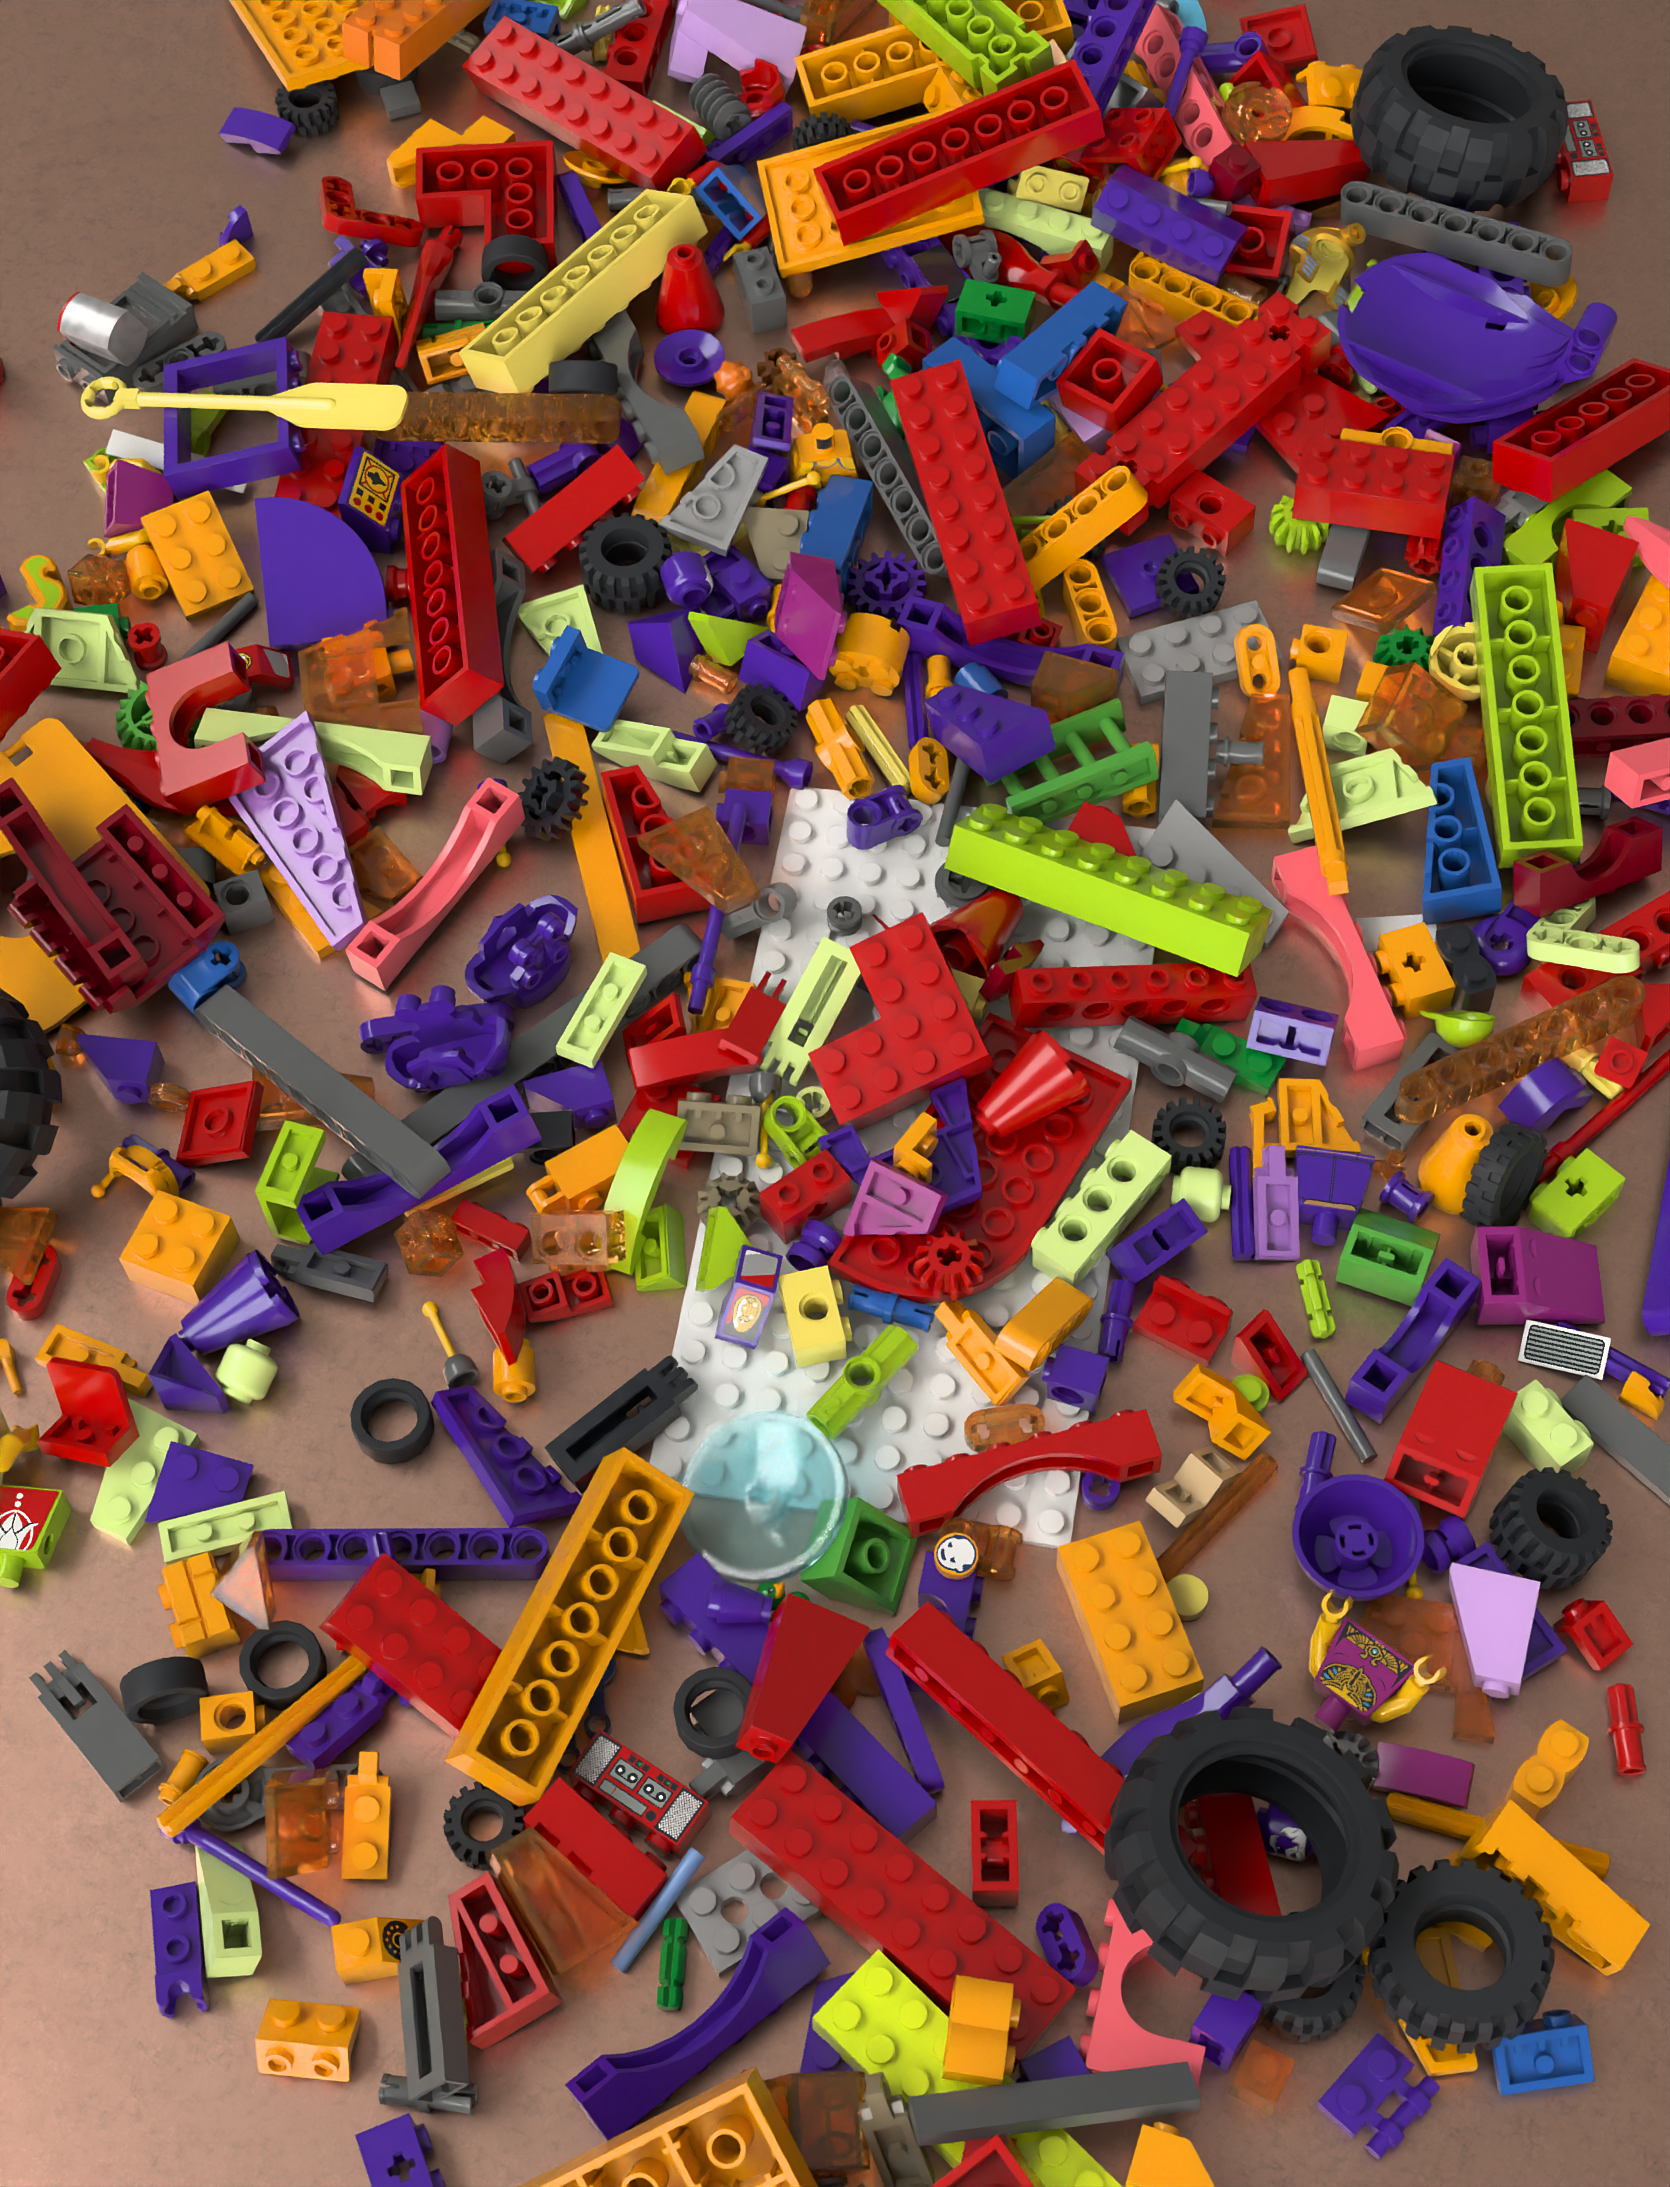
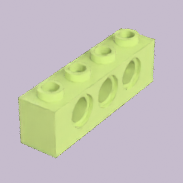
M1132 1129L1122 1141L1116 1139L1108 1148L1104 1156L1105 1161L1098 1170L1092 1168L1085 1175L1078 1194L1073 1199L1070 1197L1066 1198L1060 1205L1055 1216L1057 1219L1049 1228L1042 1227L1035 1235L1031 1243V1248H1033L1032 1266L1051 1279L1060 1277L1077 1288L1170 1174L1172 1155ZM1118 1176H1126L1130 1178L1131 1181L1119 1182L1114 1178ZM1094 1205H1102L1106 1207L1107 1210L1103 1212H1097L1092 1210L1090 1207ZM1071 1234H1076L1081 1236L1083 1239L1080 1241L1073 1242L1066 1239L1065 1237Z

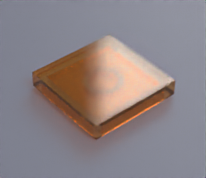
M1380 567L1332 605L1330 609L1334 619L1386 635L1436 595L1437 591L1434 582Z

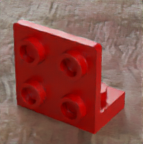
M1111 108L1102 121L1105 137L1087 144L1080 157L1084 163H1127L1129 167L1158 181L1183 139L1167 108Z

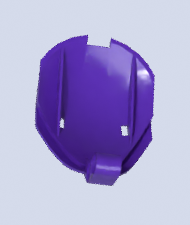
M1430 252L1395 256L1371 266L1358 276L1354 281L1364 293L1352 313L1346 307L1339 305L1337 328L1341 347L1348 361L1361 377L1385 391L1413 414L1438 421L1459 424L1500 418L1526 410L1550 398L1563 384L1591 376L1608 347L1617 323V315L1610 306L1604 303H1592L1587 306L1574 330L1544 310L1528 295L1505 292L1492 278L1475 273ZM1486 323H1492L1506 327L1504 330L1499 331L1486 329L1485 325Z

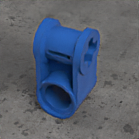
M219 941L210 945L202 954L176 972L170 979L168 986L174 995L197 1016L195 1009L224 985H228L234 990L240 987L245 982L247 971L245 965L240 960V953L236 946L231 942ZM217 953H218V956H219V958H220L219 961H217V959H216V957H215V955H216ZM232 971H234L236 975L235 978H233L231 974Z

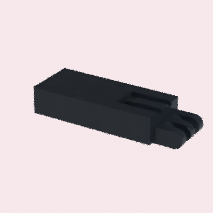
M672 1355L665 1357L649 1371L646 1368L641 1370L545 1446L551 1459L581 1494L587 1490L603 1457L623 1447L633 1453L682 1415L678 1405L697 1390L698 1384L693 1378L687 1379L688 1372L681 1366L677 1367L678 1361ZM649 1396L651 1401L644 1407L641 1404L637 1406L639 1413L631 1419L626 1415V1413Z

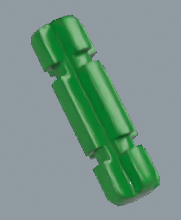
M666 1918L663 1924L662 1937L666 1942L662 1943L659 1983L662 1986L658 1987L657 2006L661 2010L678 2011L682 2008L683 1991L680 1986L684 1985L687 1948L684 1942L688 1941L689 1925L686 1919Z

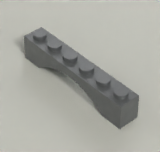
M625 309L616 313L605 323V327L599 332L592 334L590 340L586 341L585 344L593 361L599 360L614 363L618 366L617 394L613 396L616 402L623 400L620 402L627 421H635L632 423L639 442H647L644 444L651 463L655 464L658 462L665 475L705 458L697 430L685 410L654 400L637 385L639 367L645 354L637 330Z
M495 548L490 552L504 687L473 713L474 751L504 764L533 744L531 712L521 704L515 695L509 670V649L513 626L526 592L524 562Z

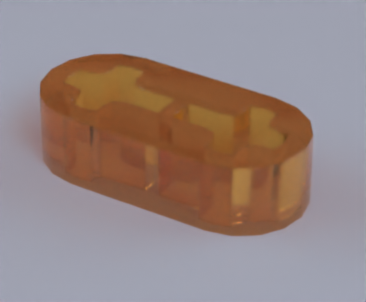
M1022 1403L981 1409L967 1417L964 1423V1440L967 1446L977 1453L985 1452L990 1446L1001 1442H1008L1011 1445L1027 1441L1030 1436L1036 1433L1043 1432L1045 1418L1042 1411L1032 1404ZM1021 1418H1027L1029 1424H1033L1031 1432H1023L1022 1427L1019 1426ZM978 1425H986L987 1430H990L989 1438L981 1439L980 1434L976 1433Z

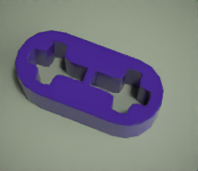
M1052 1903L1046 1906L1037 1918L1036 1932L1049 1965L1076 1988L1084 1987L1095 1978L1099 1961L1082 1918L1077 1912L1060 1903ZM1059 1928L1061 1930L1063 1937H1060L1059 1935L1055 1934L1056 1932H1058ZM1071 1953H1074L1075 1955L1079 1956L1075 1960V1962L1073 1960Z

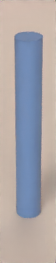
M692 1847L689 1849L610 1961L612 1965L623 1973L627 1971L705 1860L702 1854Z

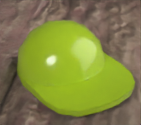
M1468 1010L1440 1013L1420 1011V1015L1435 1020L1436 1031L1446 1043L1460 1049H1468L1484 1044L1492 1035L1496 1022V1017L1492 1014Z

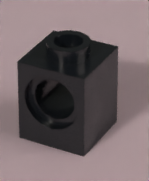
M572 1110L530 1113L542 1140L518 1153H524L527 1168L545 1167L544 1162L576 1146Z

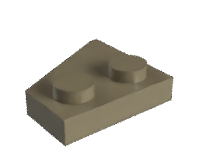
M748 507L743 521L760 570L773 584H782L790 552L800 553L802 533L809 532L810 511Z

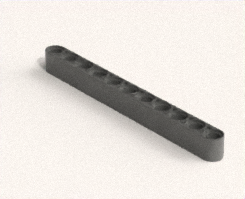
M678 924L629 958L646 965L647 976L614 1033L682 985L685 972L692 973L693 966L698 964L703 941L687 924ZM590 987L512 1041L506 1069L499 1076L483 1080L472 1079V1082L447 1087L402 1119L401 1122L434 1147L451 1134L469 1115L475 1105L513 1084L521 1099L526 1096L523 1081L561 1071L574 1062L557 1055L556 1045ZM358 1151L347 1159L341 1169V1174L347 1180L368 1177L383 1172Z

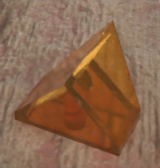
M261 1530L254 1531L226 1558L210 1595L258 1629L266 1630L270 1629L277 1608L263 1531Z

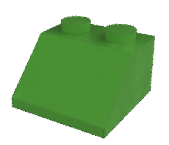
M860 1497L826 1501L823 1503L800 1581L831 1600L889 1615L896 1614L918 1537L911 1538L907 1527Z

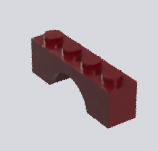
M1637 816L1606 826L1595 851L1587 860L1576 867H1573L1571 862L1546 850L1513 861L1514 905L1530 912L1535 917H1548L1553 915L1555 911L1580 904L1600 894L1611 893L1615 888L1631 882H1640L1645 877L1662 871V827Z

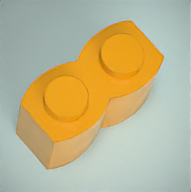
M1562 1719L1549 1726L1543 1733L1533 1756L1527 1759L1518 1769L1507 1792L1505 1802L1511 1799L1534 1821H1541L1551 1810L1562 1787L1577 1772L1587 1752L1589 1737Z
M960 1975L956 1976L950 2005L942 2079L985 2086H998L1003 2080V2075H1012L1015 2046L1007 2045L1009 2027L1017 2028L1021 1999L1013 1998L1014 1984Z

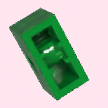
M966 279L955 309V335L1005 344L1010 336H1019L1022 339H1026L1029 336L1035 319L1036 292L985 281Z

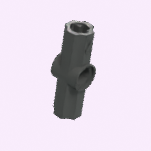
M495 282L480 283L473 290H436L437 321H455V319H463V321H495L528 291L503 290Z
M1131 1015L1127 1019L1113 1047L1150 1066L1153 1075L1161 1082L1171 1086L1185 1084L1222 1103L1238 1073V1070L1201 1052L1199 1044L1190 1036L1180 1032H1173L1168 1035Z

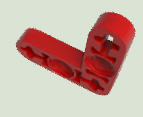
M325 176L322 178L319 203L322 225L326 230L340 235L367 240L379 238L385 243L414 248L421 246L425 228L422 223L406 217L355 208L353 188L350 182L336 176Z

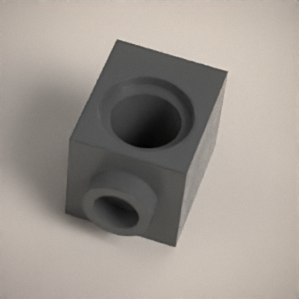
M258 870L212 884L217 899L213 900V902L226 915L224 921H226L230 936L275 921Z

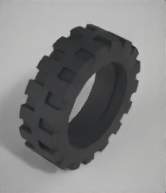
M1511 1121L1509 1124H1503L1499 1132H1495L1490 1137V1143L1488 1146H1484L1479 1154L1481 1158L1478 1164L1475 1163L1470 1173L1472 1174L1471 1181H1468L1466 1184L1465 1193L1467 1195L1462 1203V1208L1465 1209L1463 1217L1467 1220L1466 1222L1476 1227L1511 1226V1224L1515 1225L1518 1222L1522 1210L1525 1211L1530 1204L1529 1198L1538 1187V1178L1542 1176L1545 1165H1543V1161L1547 1158V1149H1545L1547 1140L1543 1138V1134Z

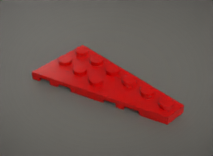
M1202 310L1174 327V336L1194 359L1198 361L1233 331L1235 327ZM1303 370L1300 374V384L1257 421L1254 426L1298 474L1306 435L1340 439L1342 429L1344 428L1376 433L1390 423V415L1317 373L1313 372L1309 375Z

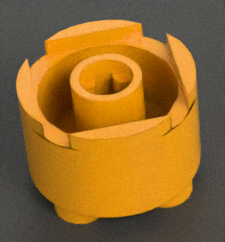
M870 613L850 614L849 620L845 623L843 633L836 634L834 644L838 645L835 665L834 667L828 666L830 673L835 676V685L844 690H854L856 686L871 688V691L877 695L890 696L893 689L900 682L909 649L910 636L907 631L902 627L900 632L890 627L891 620Z

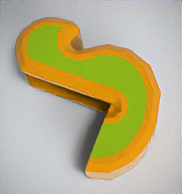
M43 554L32 555L26 558L19 570L27 582L26 588L36 602V605L30 604L9 614L6 618L12 631L23 633L27 629V622L35 608L73 611V604L66 587L63 585V580L54 560Z

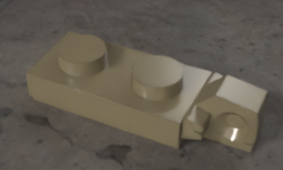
M883 2072L866 2075L864 2077L866 2082V2092H864L866 2102L860 2104L861 2127L884 2186L926 2187L934 2185V2171L925 2147H918L908 2111V2103L904 2101L902 2094L891 2096L890 2086Z

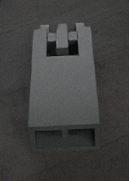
M1430 1032L1362 1116L1360 1129L1403 1156L1468 1074L1473 1060L1472 1056L1480 1045L1468 1049L1456 1048L1446 1043L1437 1032L1435 1034ZM1430 1059H1433L1437 1063L1429 1069L1428 1076L1435 1079V1081L1429 1086V1080L1425 1079L1423 1082L1417 1076Z
M64 1650L58 1657L67 1669L60 1673L50 1661L43 1667L53 1680L46 1684L43 1677L37 1672L30 1676L29 1679L40 1691L41 1695L38 1698L117 1799L122 1802L166 1766L83 1662L77 1665L67 1651ZM81 1690L93 1706L79 1717H76L65 1702L69 1699L76 1710L86 1704L78 1693Z
M430 1916L422 1923L412 1927L411 1930H407L400 1935L401 1963L398 1964L409 2101L435 2104L469 2085L470 2081L458 1952L456 1947L444 1945L442 1923L438 1917Z

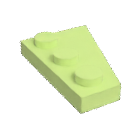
M584 585L520 605L517 617L549 657L554 640L558 636L561 637L567 625L581 631L589 649L604 654Z

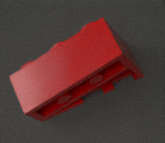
M560 1777L523 1818L532 1846L633 1929L668 1880L665 1873L668 1868L657 1856L649 1851L645 1854L632 1843L633 1839L617 1824L608 1822L588 1800L576 1793Z
M489 1871L448 1895L455 1947L459 1955L462 1982H460L462 1997L465 1999L468 2027L466 2028L468 2042L483 2051L564 2002L503 1882Z

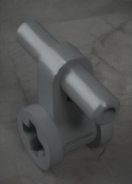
M987 229L980 231L979 235L966 237L964 234L954 236L952 249L957 265L961 268L969 266L974 280L996 284L999 277L998 268L1002 257L997 253V242L993 232Z
M513 458L508 463L514 477L513 480H510L507 475L498 471H489L482 475L486 519L494 520L502 517L507 505L525 503L530 516L542 507L537 497L539 495L537 485L534 479L528 476L521 458Z

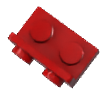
M1158 1274L1154 1281L1153 1292L1133 1324V1331L1208 1368L1231 1328L1233 1311L1217 1297H1205L1191 1290L1184 1281L1178 1278H1167Z

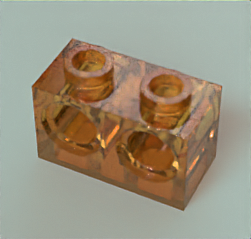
M546 1210L531 1214L533 1264H549V1271H570L574 1269V1265H586V1271L602 1272L611 1270V1264L626 1259L624 1210ZM557 1233L563 1238V1249L557 1244ZM594 1233L601 1240L600 1250L594 1244Z

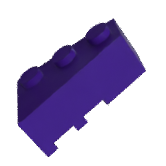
M958 684L943 688L936 695L924 701L934 738L990 783L1056 749L1046 710Z

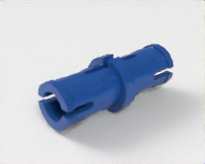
M854 1284L852 1288L854 1293L850 1294L848 1310H855L882 1318L883 1323L888 1325L896 1322L924 1330L927 1333L930 1331V1323H933L935 1316V1306H928L901 1298L899 1294L894 1292L887 1294L860 1286V1284Z

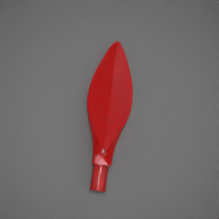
M453 225L445 226L435 241L426 240L421 251L395 367L404 370L414 343L435 298L436 290H439L451 269L454 250L463 241V234L457 227L451 235H448L453 229Z
M975 225L937 236L954 257L952 249L954 236L964 234L966 237L979 235V232L982 230L990 229L996 238L997 253L1002 257L998 268L999 277L996 284L1036 292V301L1049 306L1055 311L1083 290L1066 285L1062 277L1041 266L1016 239L998 230ZM969 266L962 267L967 275L974 280Z
M93 737L89 743L76 738L118 786L150 806L182 814L172 803L168 804L161 794L160 783L163 782L162 773L155 760V752L158 750L123 748ZM228 798L208 805L209 808H217L223 817H241ZM200 809L188 813L186 815L196 816L197 812Z

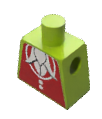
M13 1485L0 1486V1586L7 1588L18 1587L23 1567L43 1569L48 1566L72 1508L62 1490Z

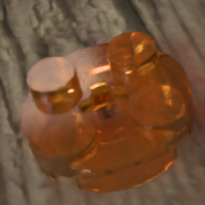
M1252 81L1236 86L1229 94L1222 111V118L1228 131L1236 139L1240 140L1242 146L1244 141H1281L1287 135L1291 125L1293 108L1288 97L1278 88L1272 86L1269 90L1260 87L1261 82ZM1252 110H1254L1257 114L1263 113L1264 117H1255L1254 115H1252Z

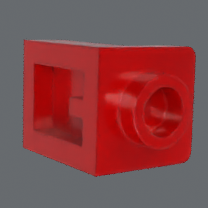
M1610 1036L1594 1068V1073L1623 1088L1631 1089L1638 1075L1643 1073L1648 1063L1649 1053Z
M1577 1599L1562 1610L1563 1617L1553 1625L1557 1633H1567L1571 1636L1593 1670H1603L1633 1645V1642L1604 1600Z

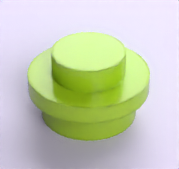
M1243 1374L1231 1381L1258 1413L1266 1408L1269 1401V1389L1266 1383L1259 1377Z

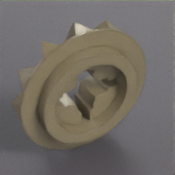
M723 1172L719 1178L712 1181L708 1179L702 1191H698L697 1212L705 1226L707 1224L709 1209L722 1206V1198L720 1196L722 1194L730 1199L737 1196L736 1202L739 1211L729 1205L725 1207L729 1210L741 1230L745 1231L752 1227L761 1215L760 1192L755 1182L745 1179L741 1173L737 1176H728Z

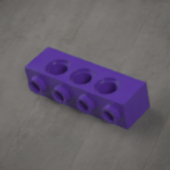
M1476 496L1449 508L1447 511L1433 637H1436L1441 631L1453 625L1452 628L1457 626L1466 627L1465 622H1473L1470 585L1474 567L1501 566L1506 515Z

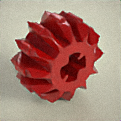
M945 1227L941 1231V1238L939 1239L928 1233L925 1238L926 1246H918L915 1251L917 1261L914 1263V1274L921 1277V1288L923 1290L933 1288V1296L936 1299H939L944 1292L950 1293L951 1299L955 1301L958 1298L959 1290L971 1295L974 1291L973 1283H981L983 1280V1270L981 1268L985 1265V1255L983 1252H978L979 1243L976 1238L965 1241V1233L962 1229L956 1233L955 1237L949 1236V1232Z

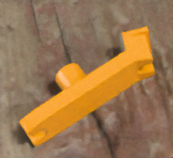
M1271 1096L1267 1097L1265 1102L1250 1106L1251 1113L1248 1114L1252 1124L1253 1178L1255 1168L1262 1167V1149L1268 1145L1280 1146V1143H1264V1125L1275 1122L1277 1111Z

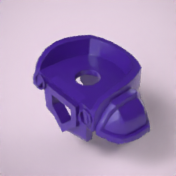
M549 894L531 901L530 905L528 904L526 907L518 903L504 915L494 916L487 933L478 943L479 953H476L466 965L465 983L467 988L474 996L484 1002L502 1001L514 1008L526 1009L547 998L564 981L570 971L572 957L568 942L571 941L576 927L578 908L563 897Z
M434 986L431 989L429 1002L421 1004V999L416 995L402 994L397 998L394 1016L402 1022H415L416 1024L413 1025L412 1035L396 1039L388 1047L385 1070L388 1076L395 1082L419 1094L472 1082V1079L483 1080L499 1076L506 1069L511 1048V1033L508 1029V1022L498 1015H488L483 1019L478 1015L477 1009L469 1005H458L455 1007L456 992L449 986ZM459 1050H465V1051H466V1056H465L463 1053H461Z

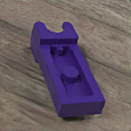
M194 1881L150 1890L156 1967L155 1990L158 2009L164 2017L172 2018L176 2013L175 2005L178 1997L182 1994L190 1993L193 2000L197 2002L198 2009L206 2011L210 2006L208 1979L205 1976L199 1888Z

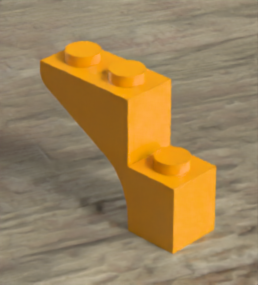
M483 115L473 125L469 126L464 134L460 135L430 118L386 159L391 184L398 188H406L416 183V148L516 142L515 132Z

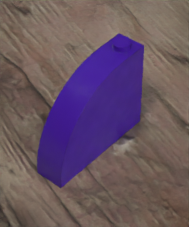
M282 497L254 498L270 647L280 651L323 647L321 640L323 638L371 633L382 634L384 641L393 640L392 630L398 629L396 607H389L388 594L382 573L360 537L341 519L323 508L308 502Z

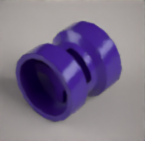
M808 1220L801 1231V1240L792 1244L786 1254V1258L798 1271L827 1266L828 1257L833 1255L842 1239L828 1225L817 1220Z
M1453 1514L1440 1521L1437 1529H1427L1424 1531V1549L1421 1558L1431 1571L1440 1574L1450 1568L1451 1562L1454 1559H1461L1475 1550L1476 1544L1465 1523Z

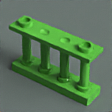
M1116 698L1051 724L1050 727L1056 746L1055 750L993 783L983 778L987 787L1001 781L1011 795L1005 798L1008 813L1018 817H1033L1039 819L1045 825L1078 812L1084 801L1095 805L1159 779L1155 752L1151 744L1146 741L1132 747L1122 732L1127 730L1121 701L1119 698ZM1108 739L1117 753L1096 761L1087 747ZM1073 753L1081 768L1061 776L1052 761ZM1037 767L1046 782L1025 790L1017 775Z

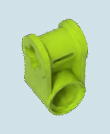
M793 1096L778 1098L765 1110L762 1117L765 1131L781 1149L786 1160L794 1170L822 1152L818 1146V1138L829 1133L818 1124L803 1102ZM777 1109H785L791 1114L792 1126H784L778 1122L776 1118ZM813 1145L815 1148L806 1154L805 1150Z

